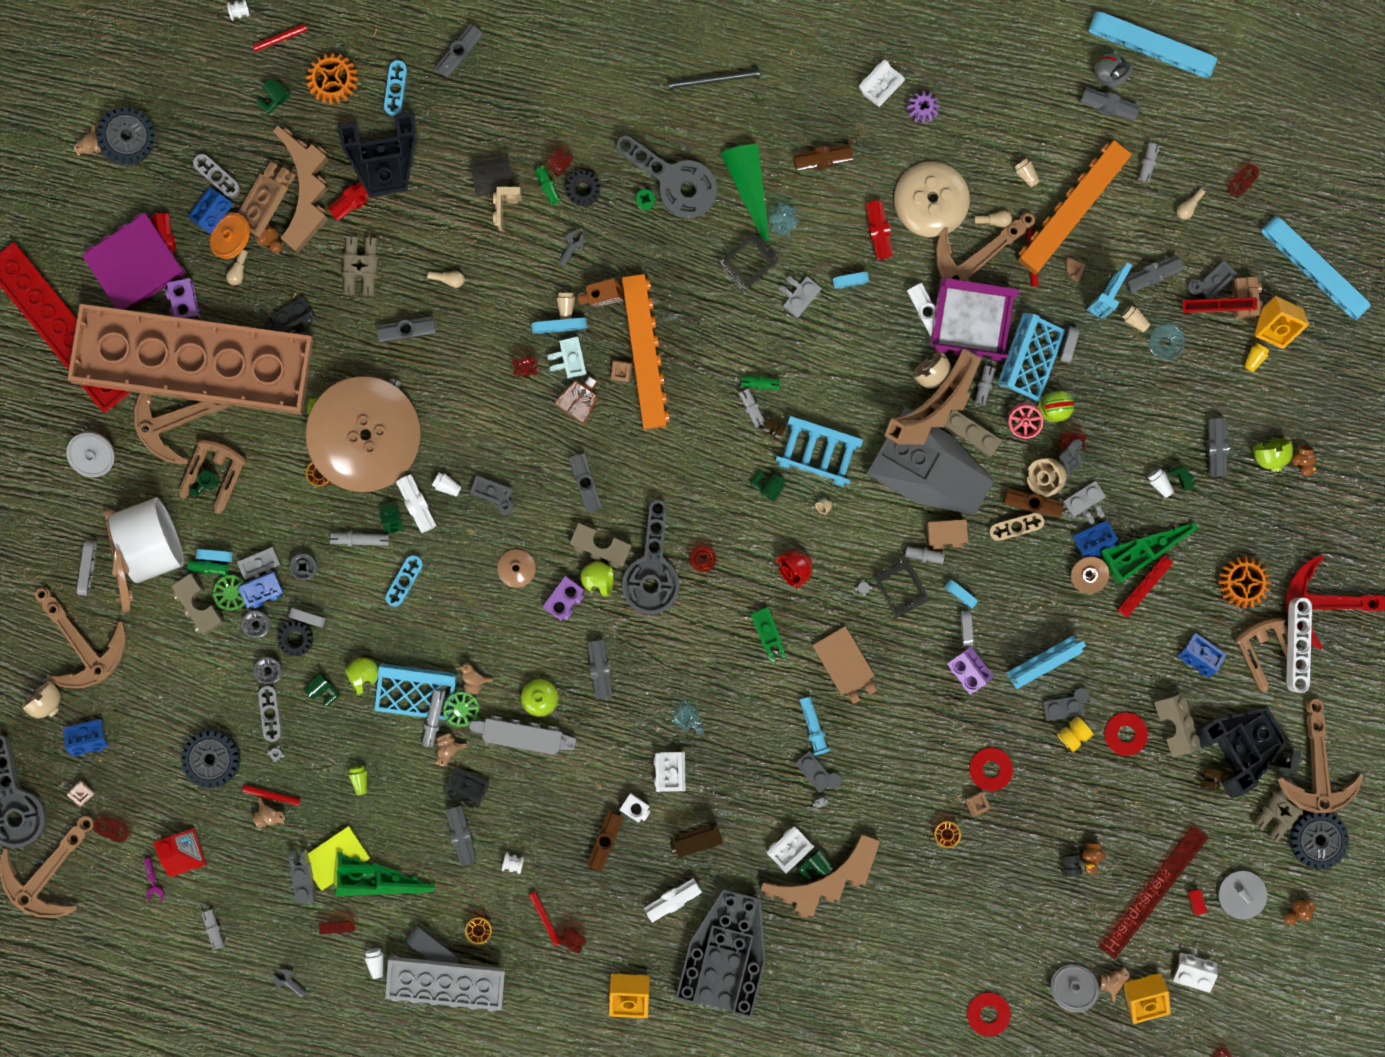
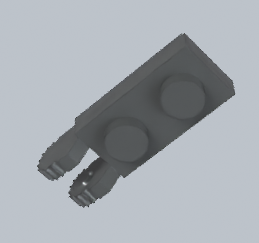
M306 849L300 850L301 864H298L297 852L290 850L288 858L291 865L296 904L314 903L316 901V893L308 851Z

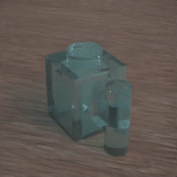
M684 699L672 712V721L686 732L692 727L698 735L704 733V724L702 721H698L699 711Z

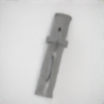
M348 531V533L331 532L330 544L389 546V534L353 533L352 531Z
M433 689L434 692L427 723H424L425 732L421 745L426 747H434L436 731H439L438 722L446 693L442 689Z

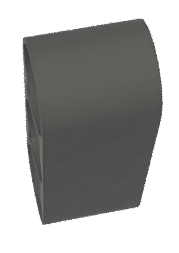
M416 925L405 939L412 948L429 961L459 963L461 960L458 954L420 925Z

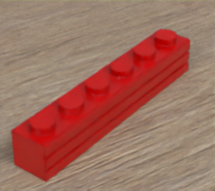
M1256 297L1183 300L1184 313L1257 310Z
M1163 555L1116 610L1125 618L1128 617L1172 566L1173 562Z

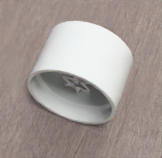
M153 498L109 515V526L115 547L120 550L129 569L128 575L135 583H140L184 566V555L179 537L169 513L159 498Z

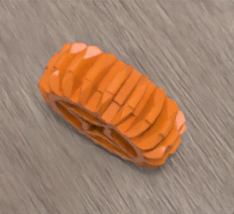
M331 53L330 58H328L327 54H324L323 60L317 57L318 63H311L314 69L308 68L307 70L312 75L306 76V79L311 81L307 84L308 88H312L311 94H316L315 98L317 100L322 98L324 104L328 99L331 105L334 104L335 99L338 104H341L340 98L342 97L347 101L346 94L353 95L350 89H357L354 82H358V78L355 77L358 73L357 70L353 69L354 64L349 63L347 57L343 59L342 54H339L337 58L334 53ZM330 65H338V67L335 66L332 70L325 69V67ZM344 69L347 72V81L345 84H343L340 80V77L342 76V71ZM320 73L324 77L321 88L318 86V76ZM335 75L337 82H332V80L330 82L328 76ZM334 87L340 89L339 91L333 93L327 92V90L330 91Z
M1243 556L1242 562L1237 557L1235 558V563L1228 561L1230 568L1223 566V570L1226 573H1220L1219 576L1224 577V580H1219L1218 583L1224 584V587L1219 588V590L1226 591L1223 594V598L1230 596L1229 604L1235 601V607H1239L1242 604V608H1247L1248 604L1250 607H1254V601L1260 604L1261 599L1259 597L1266 599L1267 596L1263 592H1270V589L1266 587V585L1271 584V581H1266V577H1269L1270 573H1263L1267 569L1266 566L1259 568L1262 563L1261 561H1257L1254 564L1255 558L1252 557L1248 561L1247 556ZM1242 566L1239 577L1231 579L1233 572ZM1248 568H1251L1257 574L1258 579H1253L1250 576ZM1245 579L1248 580V582L1253 583H1249L1244 586V584L1242 585L1241 583L1236 582ZM1231 585L1237 586L1239 588L1242 597H1239L1234 593V591L1231 588ZM1254 585H1259L1255 594L1248 598L1250 588Z

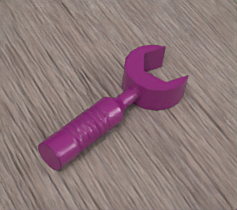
M151 857L145 858L143 860L146 873L152 886L148 890L146 898L149 902L151 894L156 892L161 896V903L165 898V892L162 888L155 886L156 877Z

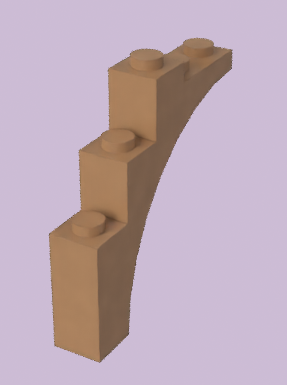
M277 126L273 132L290 152L299 180V199L296 212L290 226L281 239L299 253L328 220L324 215L326 211L319 205L314 206L328 191V188L325 186L327 182L317 173L329 160L325 156L327 152L320 146L316 148L311 144L306 150L308 146L300 139L295 141L292 138L293 134L287 128L281 129Z
M963 349L951 373L933 396L913 412L901 417L891 418L884 436L897 444L924 445L931 427H944L951 410H964L971 394L968 392V389L981 361V357Z
M860 834L855 847L848 857L826 876L798 885H776L763 881L760 890L764 891L763 895L774 898L776 895L782 898V902L791 905L793 902H796L794 910L798 911L797 915L808 918V916L813 917L821 895H823L824 900L834 903V900H840L847 879L849 884L860 887V884H866L880 841Z

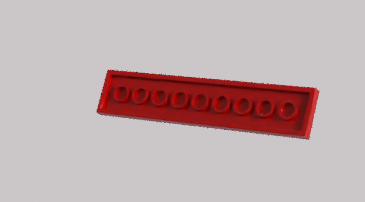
M13 242L0 253V287L69 370L77 318L18 245ZM81 385L104 414L132 393L130 391Z

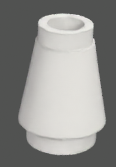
M1159 468L1149 474V483L1165 498L1174 492L1165 471Z
M439 472L432 483L435 490L454 495L455 497L461 490V486L445 473Z
M381 949L367 950L364 959L372 978L383 977V953Z

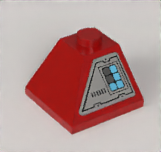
M195 828L153 842L158 859L169 877L207 865Z

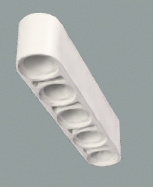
M1306 598L1292 599L1289 603L1286 684L1291 692L1297 693L1306 692L1310 686L1312 604ZM1299 602L1303 604L1302 611H1299L1297 608ZM1299 621H1301L1303 625L1300 631L1297 629V623ZM1299 640L1302 643V648L1300 650H1298L1296 647V643ZM1297 660L1301 661L1300 669L1296 668ZM1297 679L1301 681V686L1298 689L1295 686Z

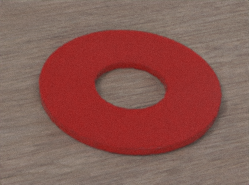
M1120 713L1112 717L1107 723L1105 740L1108 747L1116 754L1131 756L1140 752L1146 745L1148 730L1146 724L1139 716L1132 713ZM1130 726L1133 728L1135 736L1131 742L1124 743L1119 739L1118 731L1121 727Z
M986 748L974 755L969 771L971 779L979 788L986 791H997L1009 783L1013 774V766L1006 753L996 748ZM988 761H994L999 766V774L994 778H988L983 773V766Z
M982 993L976 996L968 1006V1022L971 1028L980 1035H998L1007 1028L1010 1022L1011 1012L1009 1005L998 994ZM986 1006H992L997 1011V1018L991 1023L984 1022L980 1016L981 1010Z

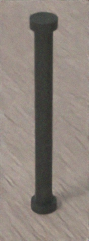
M755 67L753 70L675 81L668 79L669 89L673 91V88L751 77L758 79L760 78L759 67Z

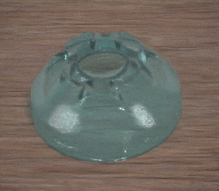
M1167 324L1159 326L1152 332L1149 345L1155 356L1168 360L1180 355L1185 345V339L1180 329ZM1162 338H1167L1170 341L1168 349L1161 348L1160 340Z

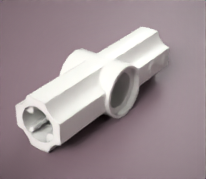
M920 283L907 290V293L918 312V317L924 323L931 337L936 307L932 304L923 284ZM925 307H928L932 310L931 317H926L923 315V309Z
M410 474L396 481L405 499L404 503L411 516L413 515L421 533L436 527L437 525L428 509V503L422 492L419 491L412 475Z
M694 878L681 886L667 891L660 896L661 898L644 907V910L653 923L667 913L678 910L687 901L702 893Z

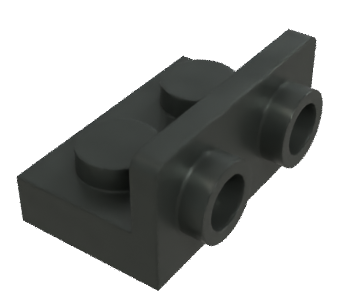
M304 297L270 316L279 332L293 334L296 332V328L300 326L306 327L313 322L312 319L316 318Z
M1286 748V752L1282 753L1281 763L1284 764L1283 767L1272 765L1271 769L1276 770V774L1291 777L1292 773L1298 774L1301 751Z
M455 766L445 786L444 793L453 800L458 799L464 802L470 808H479L490 782Z

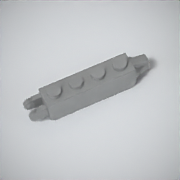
M491 715V719L486 718L485 722L474 720L469 725L470 730L483 734L482 738L487 743L554 755L559 750H574L576 738L564 735L563 732L559 731V727L548 726L547 729L540 728V724L529 722V725H522L521 720L510 719V722L502 721V717Z

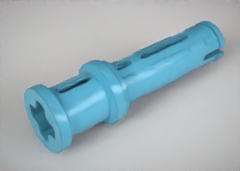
M811 696L800 699L799 701L810 733L808 739L812 742L814 748L813 755L816 756L829 752L830 748H827L824 738L825 732L821 731Z

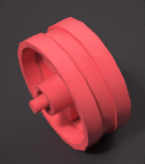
M1022 402L1015 405L1009 412V427L1017 437L1028 439L1036 436L1041 431L1043 416L1037 405L1030 402ZM1022 408H1030L1028 413H1024ZM1019 410L1021 417L1014 416L1013 414ZM1033 410L1039 414L1038 416L1030 417ZM1011 419L1021 422L1013 427ZM1040 419L1038 427L1031 422ZM1023 426L1024 433L1017 431V429ZM1031 426L1035 429L1027 433V427Z

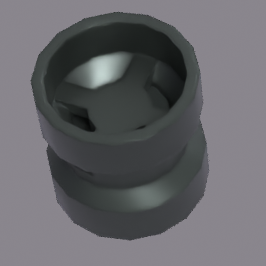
M1080 854L1061 856L1062 863L1064 864L1063 876L1082 875V868L1079 865L1081 861Z

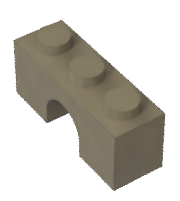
M956 410L950 412L945 426L942 427L954 436L970 443L974 449L988 458L993 455L1002 441Z
M578 523L570 545L573 546L572 550L581 554L584 551L591 553L590 557L601 561L603 558L609 561L607 565L617 569L619 566L624 567L632 545L614 538L608 548L600 549L594 543L597 531Z
M194 574L187 575L171 586L174 590L171 592L177 601H181L184 606L182 608L183 612L188 618H192L194 621L192 625L198 634L206 635L225 623L215 606H210L203 611L197 608L195 599L204 589Z
M1183 693L1165 697L1154 702L1160 721L1169 719L1176 726V734L1166 739L1172 757L1189 754L1201 749L1200 739L1195 732L1194 721L1190 716L1188 704Z

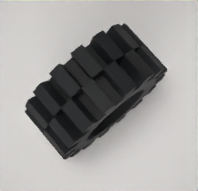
M576 171L575 174L572 173L571 177L567 179L566 193L573 204L587 207L586 205H592L594 201H597V197L600 195V184L597 177L590 171ZM579 182H587L590 185V192L587 195L582 196L576 192V185Z
M290 622L280 628L281 631L278 632L277 642H279L278 646L282 649L283 653L289 656H301L312 648L314 635L306 624ZM294 631L301 633L303 637L302 643L296 647L292 646L288 641L289 635Z

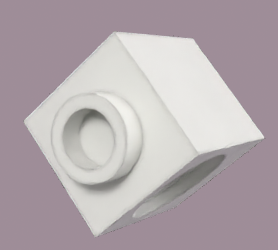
M632 793L629 794L620 808V811L638 823L641 819L645 821L651 812L648 810L650 805ZM635 803L640 804L642 807V811L639 814H634L631 811V806Z

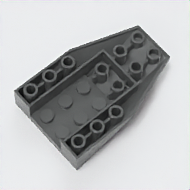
M904 407L899 417L907 415L913 411L908 409L907 407ZM931 427L924 445L897 444L887 438L865 474L916 504L971 515L976 514L994 482L958 441L939 427Z
M722 890L689 943L676 999L694 1004L698 1002L730 1010L733 1014L752 1017L765 965L761 899Z

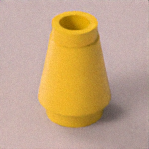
M1256 343L1255 346H1252L1244 367L1254 373L1269 356L1267 354L1270 350Z

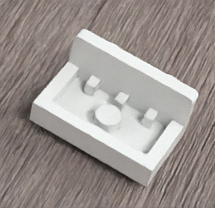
M884 59L868 77L862 80L859 88L863 96L880 107L905 79L900 73L890 67L888 61Z
M685 752L656 753L654 759V766L656 768L654 784L656 791H686Z
M794 826L788 829L778 842H774L770 846L767 854L787 873L814 846Z
M1180 953L1179 963L1173 975V982L1210 992L1218 976L1217 963L1195 957L1191 954Z

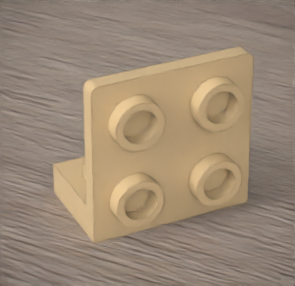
M497 187V192H493V203L497 207V211H493V223H495L499 231H503V201H507V204H518V201H522L520 187Z

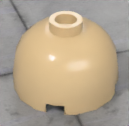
M943 352L932 354L934 358L931 360L926 358L914 370L913 373L915 375L913 377L921 386L928 389L940 388L951 373L950 361Z
M1042 458L1034 461L1028 468L1029 476L1027 477V482L1032 491L1037 495L1041 494L1044 497H1049L1058 493L1065 485V468L1056 459Z
M47 681L36 689L37 692L33 696L30 695L21 706L31 717L44 718L47 715L52 717L59 710L57 706L60 703V692L53 683Z

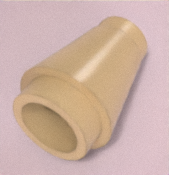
M1027 158L1014 166L1015 172L1030 188L1040 182L1032 162L1028 161Z
M558 293V298L556 299L560 320L572 319L575 302L573 293Z
M1132 305L1121 315L1124 318V322L1141 332L1146 331L1150 326V323L1140 310Z

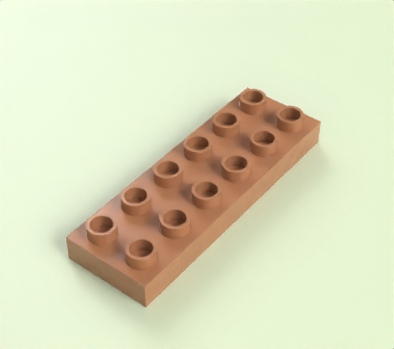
M80 304L67 380L72 384L302 415L313 338L307 335Z

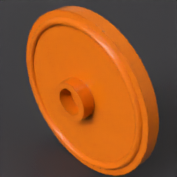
M229 213L222 218L210 235V247L216 256L222 259H231L245 248L250 235V226L247 219L238 213Z

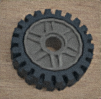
M123 107L109 111L101 119L97 128L96 140L100 152L105 155V158L112 160V163H119L122 166H131L143 161L151 152L155 141V132L152 123L148 120L149 118L142 115L141 111H135L134 108L128 109ZM128 133L131 139L124 140L121 138V134Z
M215 730L203 731L194 735L185 744L184 751L181 754L182 769L185 771L187 778H190L191 782L196 783L198 786L206 788L219 787L229 782L236 775L240 767L239 763L241 762L237 743L226 733ZM209 754H213L215 756V762L213 764H209L207 761V756Z
M1308 812L1300 816L1292 829H1290L1289 845L1292 848V853L1296 856L1295 858L1304 865L1315 869H1327L1335 866L1336 863H1340L1342 857L1346 856V850L1349 849L1348 841H1350L1347 835L1348 830L1345 829L1344 823L1339 818L1330 813ZM1318 835H1321L1323 838L1320 845H1317L1315 842Z

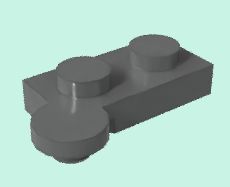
M1222 261L1204 280H1192L1188 284V291L1193 295L1201 293L1207 300L1212 299L1237 273L1225 261Z
M1080 439L1072 442L1069 447L1062 451L1059 457L1067 475L1083 464L1079 453L1083 443Z
M476 476L470 494L499 504L498 509L504 515H508L513 511V503L509 501L513 489Z
M1079 688L1075 690L1073 697L1044 701L1045 721L1084 715L1083 703H1086L1089 699L1088 691Z
M810 751L795 762L819 793L827 786L834 789L838 788L842 783L840 775L836 773L828 774Z

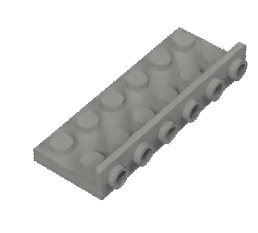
M389 956L385 999L501 1011L503 1006L505 968Z

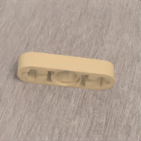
M1032 513L1000 522L990 527L989 536L995 541H1001L1033 532L1043 527L1044 518L1038 513ZM1035 516V519L1040 520V522L1037 523V527H1035V525L1032 524L1027 526L1029 530H1025L1026 525L1023 519H1026V522L1032 521V517ZM1015 521L1022 525V529L1018 533L1013 532L1011 529V525ZM1004 524H1007L1009 536H1007V532L1001 533L1000 538L993 534L996 530L995 527L1001 530L1006 528Z

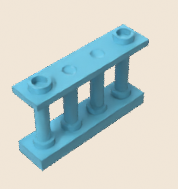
M790 416L787 425L791 426V433L783 458L779 456L776 458V462H779L778 466L787 469L792 466L834 480L833 484L844 487V484L848 485L850 480L846 479L845 475L853 450L861 448L863 440ZM804 430L809 432L808 435L810 437L800 464L791 461L790 458L798 434ZM822 436L827 438L826 441L828 443L818 470L808 465L816 440ZM841 442L845 444L846 450L838 475H834L826 471L835 444Z

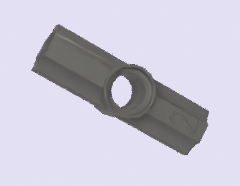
M470 24L459 39L451 44L450 50L436 65L435 69L448 79L457 67L468 58V54L484 34L477 27ZM457 48L464 49L461 55H456L454 52Z
M1089 87L1085 88L1080 101L1081 104L1098 109L1101 114L1110 117L1117 116L1130 122L1135 121L1140 108L1139 105L1122 100L1120 96L1114 93H1103Z
M1177 255L1160 263H1153L1143 268L1142 271L1127 276L1124 279L1125 286L1130 294L1144 287L1153 286L1164 281L1165 278L1184 270L1183 264Z
M433 316L376 326L379 343L411 339L417 336L436 333ZM405 325L411 326V331L408 334L402 333V328Z
M1208 419L1209 439L1207 440L1206 450L1207 456H1209V477L1227 476V456L1229 454V441L1226 439V419Z
M585 453L569 458L586 513L602 509ZM582 479H590L591 486L589 488H582L580 484Z
M604 640L587 642L590 656V673L594 681L596 700L613 697L610 683L611 672L609 660L606 657Z
M462 805L446 809L450 825V837L453 846L456 848L460 866L476 862L475 851L472 845V833L469 825H467Z

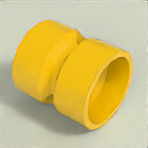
M1078 716L1069 722V728L1064 727L1057 733L1061 741L1072 752H1075L1081 746L1080 741L1086 742L1094 735Z

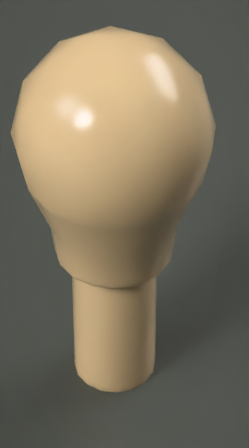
M1199 188L1192 198L1181 203L1176 210L1177 216L1182 220L1191 218L1197 202L1203 197L1205 191Z
M1004 210L989 216H975V224L989 223L990 225L1004 228L1012 222L1011 214Z
M245 250L239 253L237 261L226 274V280L230 285L236 286L243 281V264L248 253Z
M459 271L428 272V279L442 281L454 288H459L465 281L464 275Z

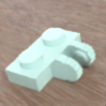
M578 337L559 341L562 352L547 355L548 360H555L563 357L564 360L562 364L552 365L550 371L566 369L568 379L587 375Z

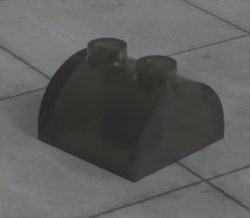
M508 153L470 159L477 197L493 195V192H497V187H514Z

